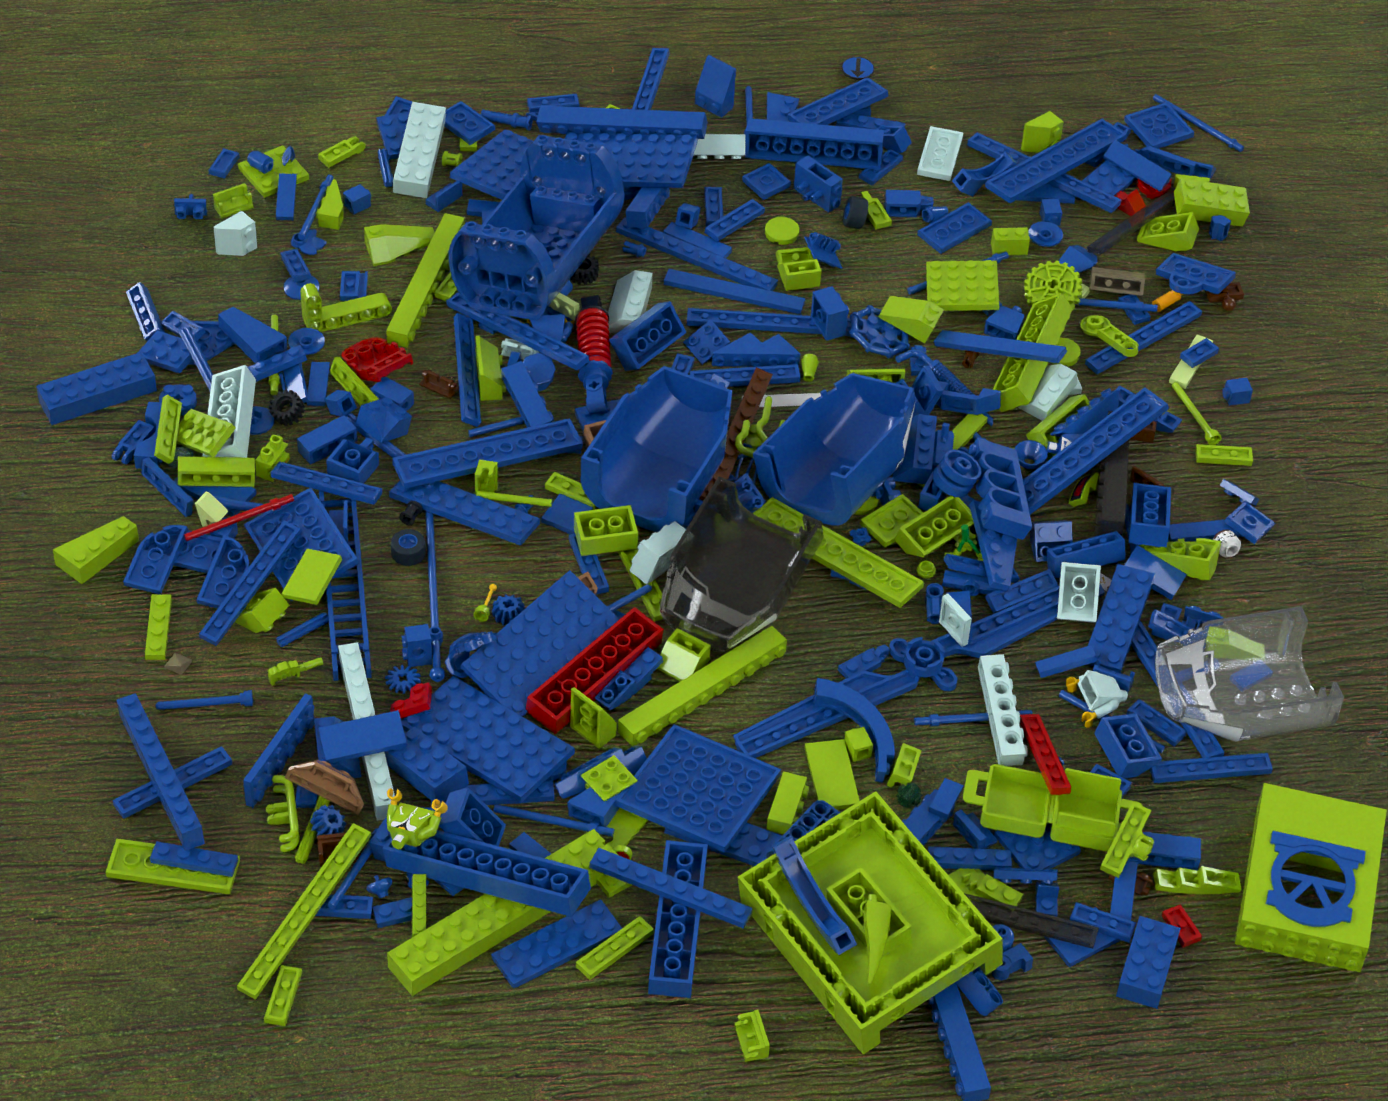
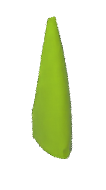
M875 894L868 895L864 909L863 929L868 953L867 985L871 984L882 959L891 918V906L877 902V895Z

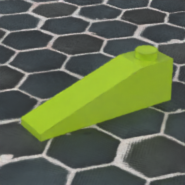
M386 224L364 227L365 245L373 266L392 263L396 261L397 257L401 255L407 256L414 249H422L429 246L435 234L433 227Z

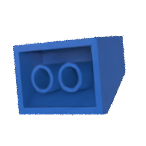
M1137 714L1102 717L1094 734L1117 775L1123 778L1137 777L1161 762L1162 758Z
M336 717L314 719L319 761L326 762L318 728L344 721ZM359 757L330 763L333 768L339 771H346L353 778L361 777Z

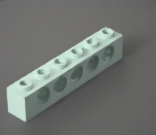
M1004 654L980 656L978 671L998 765H1023L1024 758L1028 755L1027 745L1023 744V728L1019 726L1020 713L1015 708L1017 701L1016 696L1012 694V679L1008 676L1009 664L1005 662Z

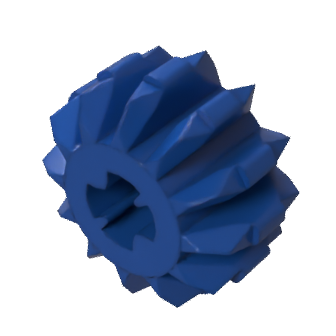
M507 594L504 597L498 596V599L493 603L492 615L496 623L501 622L504 626L525 609V605L521 597L515 598L514 594L512 596H507Z
M326 805L321 806L312 815L313 818L310 821L314 825L312 830L316 831L317 835L343 833L347 824L343 821L345 815H340V809L335 810L333 805L328 807Z

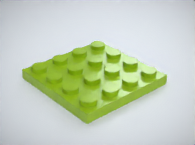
M997 261L926 262L927 301L938 305L944 311L999 310Z

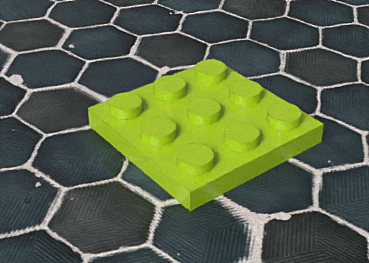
M283 145L264 153L273 159L274 164L272 170L267 173H262L251 167L247 160L238 163V169L264 198L278 193L279 173L297 174L296 185L309 180V174L296 159L292 162L289 159L287 164L283 165L282 156L286 150Z

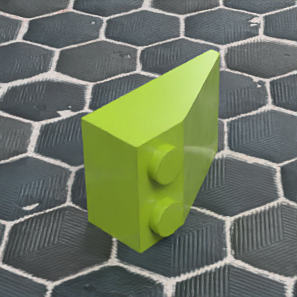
M1194 212L1145 218L1137 241L1172 251L1192 249L1199 231Z
M890 296L878 317L919 341L926 343L944 309L926 300Z
M575 687L571 689L570 727L597 748H602L616 736L617 723L603 708Z

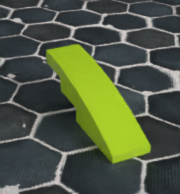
M1201 866L1198 871L1179 867L1176 872L1156 869L1153 872L1155 888L1159 891L1184 894L1238 893L1242 890L1239 873L1204 866Z

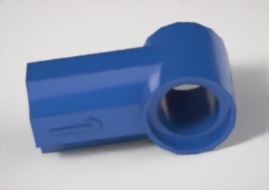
M937 583L927 586L924 601L927 621L931 622V624H939L944 592L943 587Z

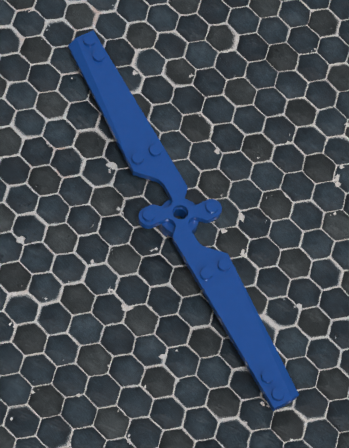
M1100 583L1098 597L1105 594V591ZM1059 586L972 623L973 639H968V644L963 647L949 633L932 641L923 640V637L915 638L909 643L902 638L893 639L889 645V653L896 661L903 662L906 670L891 676L862 670L838 683L857 691L874 706L915 689L921 677H930L943 691H953L957 686L958 678L950 668L943 667L945 657L952 654H963L976 658L991 655L1057 620ZM814 695L733 735L739 752L757 758L849 717L834 709L814 706Z

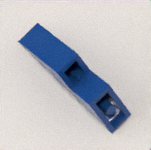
M750 332L716 350L712 356V366L761 367L798 364L799 367L800 353L779 334L764 342H760Z
M1109 388L1102 391L1100 397L1090 400L1088 406L1081 407L1077 410L1078 413L1076 415L1066 418L1065 423L1054 427L1055 431L1051 435L1061 437L1062 434H1084L1118 408L1119 390L1111 391Z

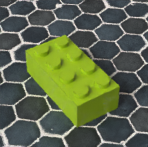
M1180 178L1174 190L1177 214L1194 212L1196 220L1211 222L1212 216L1223 215L1231 220L1230 225L1243 227L1250 214L1247 192L1244 187Z

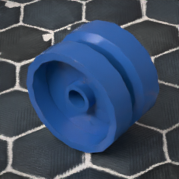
M949 450L933 472V480L946 494L962 498L968 495L982 474L981 467L969 454L960 450Z

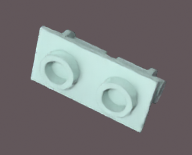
M508 338L502 341L501 348H503L501 355L510 357L511 351L521 352V360H524L527 356L539 353L516 340Z

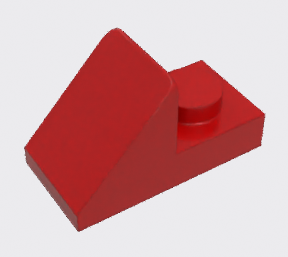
M1137 189L1129 195L1123 191L1114 195L1121 199L1118 209L1136 220L1148 211Z

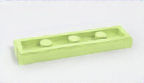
M1197 334L1189 348L1206 338ZM1181 359L1171 375L1169 383L1177 382L1181 388L1186 389L1201 363L1191 368Z

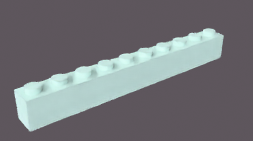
M357 642L339 645V662L353 720L374 716L375 711L359 644ZM380 752L362 756L377 821L386 818L388 804L391 805V799L387 796V791L389 788L393 790L385 753Z

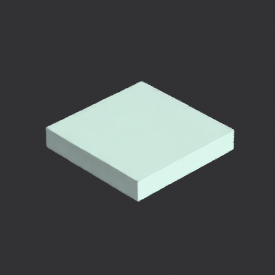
M946 594L942 597L939 623L963 647L968 644L972 618L949 594Z

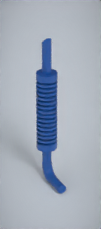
M911 349L895 358L900 363L906 359L917 357L927 366H930L938 381L948 383V391L975 395L938 359L933 361L923 351ZM987 412L982 413L988 417L987 423L992 427L993 418Z

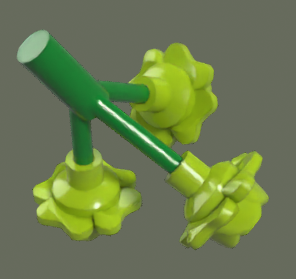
M963 524L961 526V534L954 537L956 541L955 546L958 548L954 552H945L944 555L960 556L962 552L974 549L978 560L983 561L981 550L976 547V534L971 533L968 525Z

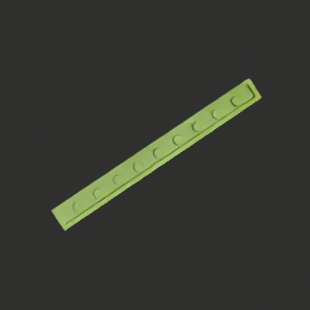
M354 823L351 825L237 985L238 991L255 1000L366 845L371 837L370 831Z

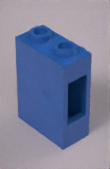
M808 155L796 162L794 189L803 195V199L806 201L811 200L828 213L838 208L841 204L843 179Z

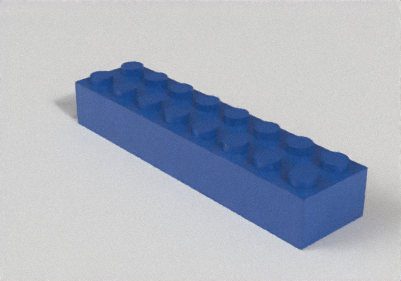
M748 118L745 158L798 162L808 155L822 165L881 170L884 130Z
M666 840L662 873L703 888L708 844ZM659 896L648 994L691 998L701 912L662 896Z

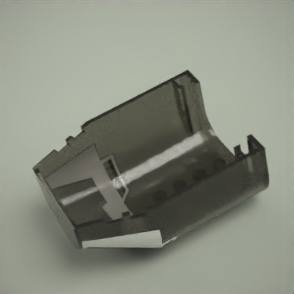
M719 476L671 553V563L667 571L666 586L663 590L659 609L662 618L673 630L679 628L710 644V650L725 652L777 619L824 539L822 522L804 514L802 517L804 530L801 526L799 533L791 532L752 514L740 503L736 483Z

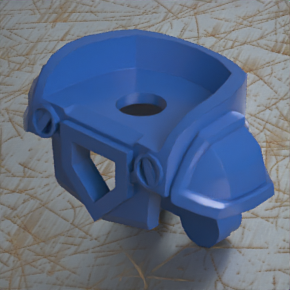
M486 631L481 633L475 632L455 640L451 644L449 654L445 660L449 673L460 678L468 677L460 668L461 664L470 657V651L478 650L484 644L496 640L494 635L497 633L492 631L487 633Z

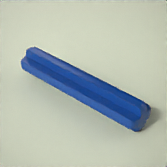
M385 148L379 149L378 158L384 186L392 187L393 177L387 150Z
M321 613L278 636L276 641L280 647H283L328 623L329 617L327 613Z

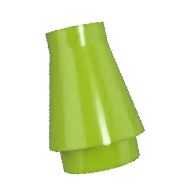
M805 354L801 359L803 380L807 382L814 380L819 364L817 356L814 354Z

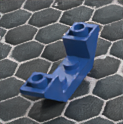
M938 381L943 389V393L936 404L942 410L978 415L1001 407V391L983 388L979 396L948 391L947 382Z

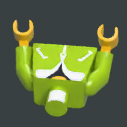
M389 788L387 796L391 799V805L388 804L387 829L391 834L393 847L399 850L405 844L418 847L426 839L435 836L442 818L440 815L447 811V804L442 801L440 805L438 799L433 800L432 808L435 811L401 802L397 805V802L402 799V793L397 789L396 796L392 797L393 790Z

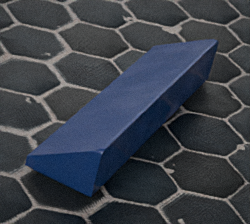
M1117 140L1111 144L1104 155L1105 159L1160 192L1170 181L1172 175L1170 172Z
M139 282L126 291L144 339L148 341L157 330L165 333L147 287Z

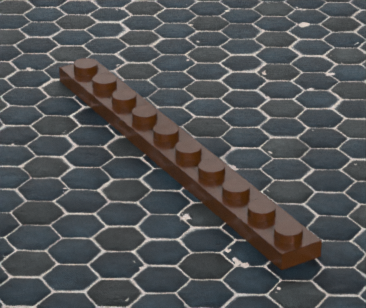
M756 367L727 433L724 459L699 500L713 503L715 507L717 506L720 499L717 493L725 488L740 453L735 446L736 436L742 431L744 420H749L751 427L773 374Z

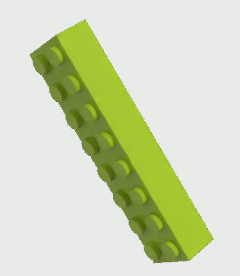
M1061 293L1033 303L1016 340L1057 345L1073 310L1072 306ZM1008 356L993 387V390L1001 391V407L999 410L1004 412L1029 404L1049 363Z

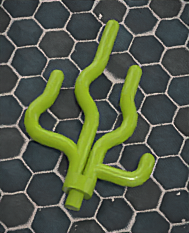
M771 396L765 398L762 418L755 427L756 434L762 444L768 439L763 432V427L770 418ZM782 419L779 422V427L785 422V420ZM744 420L742 431L736 436L735 446L741 454L754 458L753 453L755 451L744 447L742 444L750 428V421Z

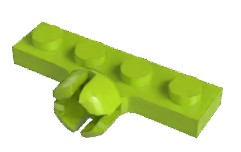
M1132 802L1101 864L1100 870L1119 878L1130 857H1135L1142 861L1149 857L1154 839L1144 835L1142 830L1152 810Z

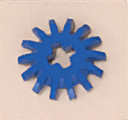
M401 665V670L395 666L393 667L394 671L389 670L388 674L390 675L385 676V679H389L385 682L386 685L391 684L389 689L395 688V693L402 691L403 694H406L405 691H410L416 685V682L421 683V680L418 678L421 675L416 673L417 669L410 670L411 666H407L405 670L403 665ZM399 676H407V681L403 680L400 682Z

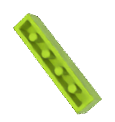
M413 874L412 937L426 930V874Z

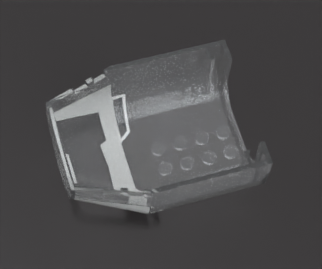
M1302 606L1210 620L1203 623L1202 627L1197 630L1192 628L1188 630L1186 635L1182 637L1177 635L1157 646L1155 658L1157 685L1161 701L1170 718L1231 741L1237 742L1332 726L1337 721L1344 696L1337 682H1333L1328 697L1325 692L1326 687L1320 688L1318 697L1313 690L1302 661V642L1308 625V619Z

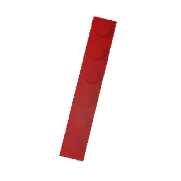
M1020 715V725L1023 728L1025 737L1050 794H1070L1072 787L1040 715Z

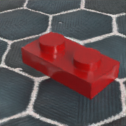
M1181 904L1162 912L1161 916L1167 924L1181 928L1178 941L1183 948L1201 941V933Z

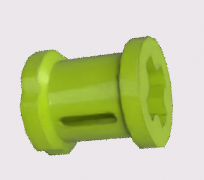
M444 151L442 166H459L462 163V154L458 153L457 155Z

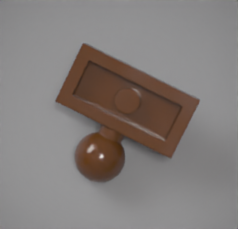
M1240 282L1230 283L1219 294H1213L1204 290L1209 302L1223 301L1222 307L1226 311L1234 310L1236 307L1235 300H1240L1244 297Z

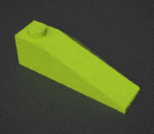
M1183 538L1175 542H1167V547L1138 546L1186 573L1189 577L1210 580L1216 570L1221 541L1196 538V541L1185 542Z

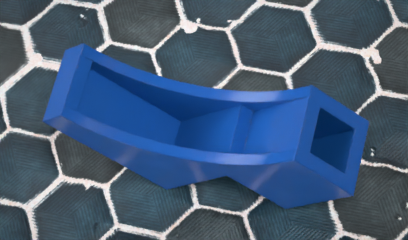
M1004 151L999 158L987 166L973 170L962 168L952 182L960 192L973 197L981 186L986 184V181L1014 167L1017 163L1009 153Z

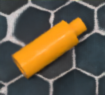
M1171 290L1152 301V305H1158L1157 312H1160L1179 301L1183 294Z

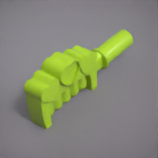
M320 657L305 663L303 662L300 665L297 660L278 663L277 666L268 669L269 681L274 686L275 682L282 680V678L286 679L291 677V675H296L298 678L300 677V672L323 665V660Z

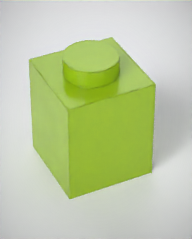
M865 727L853 728L845 732L844 740L852 762L872 757L873 744Z

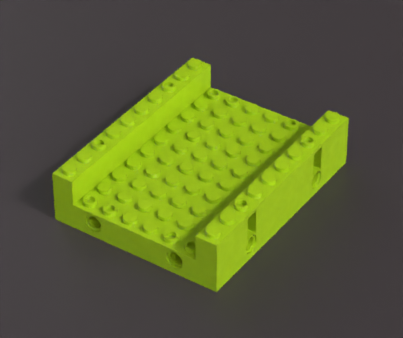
M876 791L794 841L826 900L840 919L849 927L857 943L856 946L840 955L830 947L798 900L778 863L779 860L776 854H773L738 876L741 903L753 908L751 916L862 1054H865L881 1043L880 1030L976 968L980 967L984 974L987 975L1003 964L1002 937ZM875 894L877 895V902L891 906V918L882 959L871 984L867 985L868 953L863 929L864 909L868 895Z

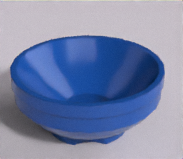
M1027 440L1015 446L1021 467L1032 470L1045 464L1048 452L1041 443ZM1032 459L1034 463L1028 464L1024 460Z

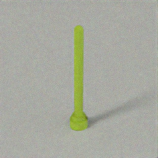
M1174 382L1172 388L1204 430L1205 440L1209 445L1218 444L1222 439L1220 433L1217 430L1211 429L1179 383Z

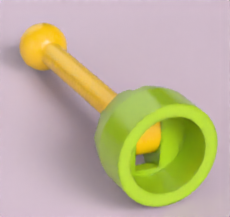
M495 584L489 586L490 591L484 605H479L474 611V618L480 622L487 621L490 616V609L487 606L493 592L497 589Z

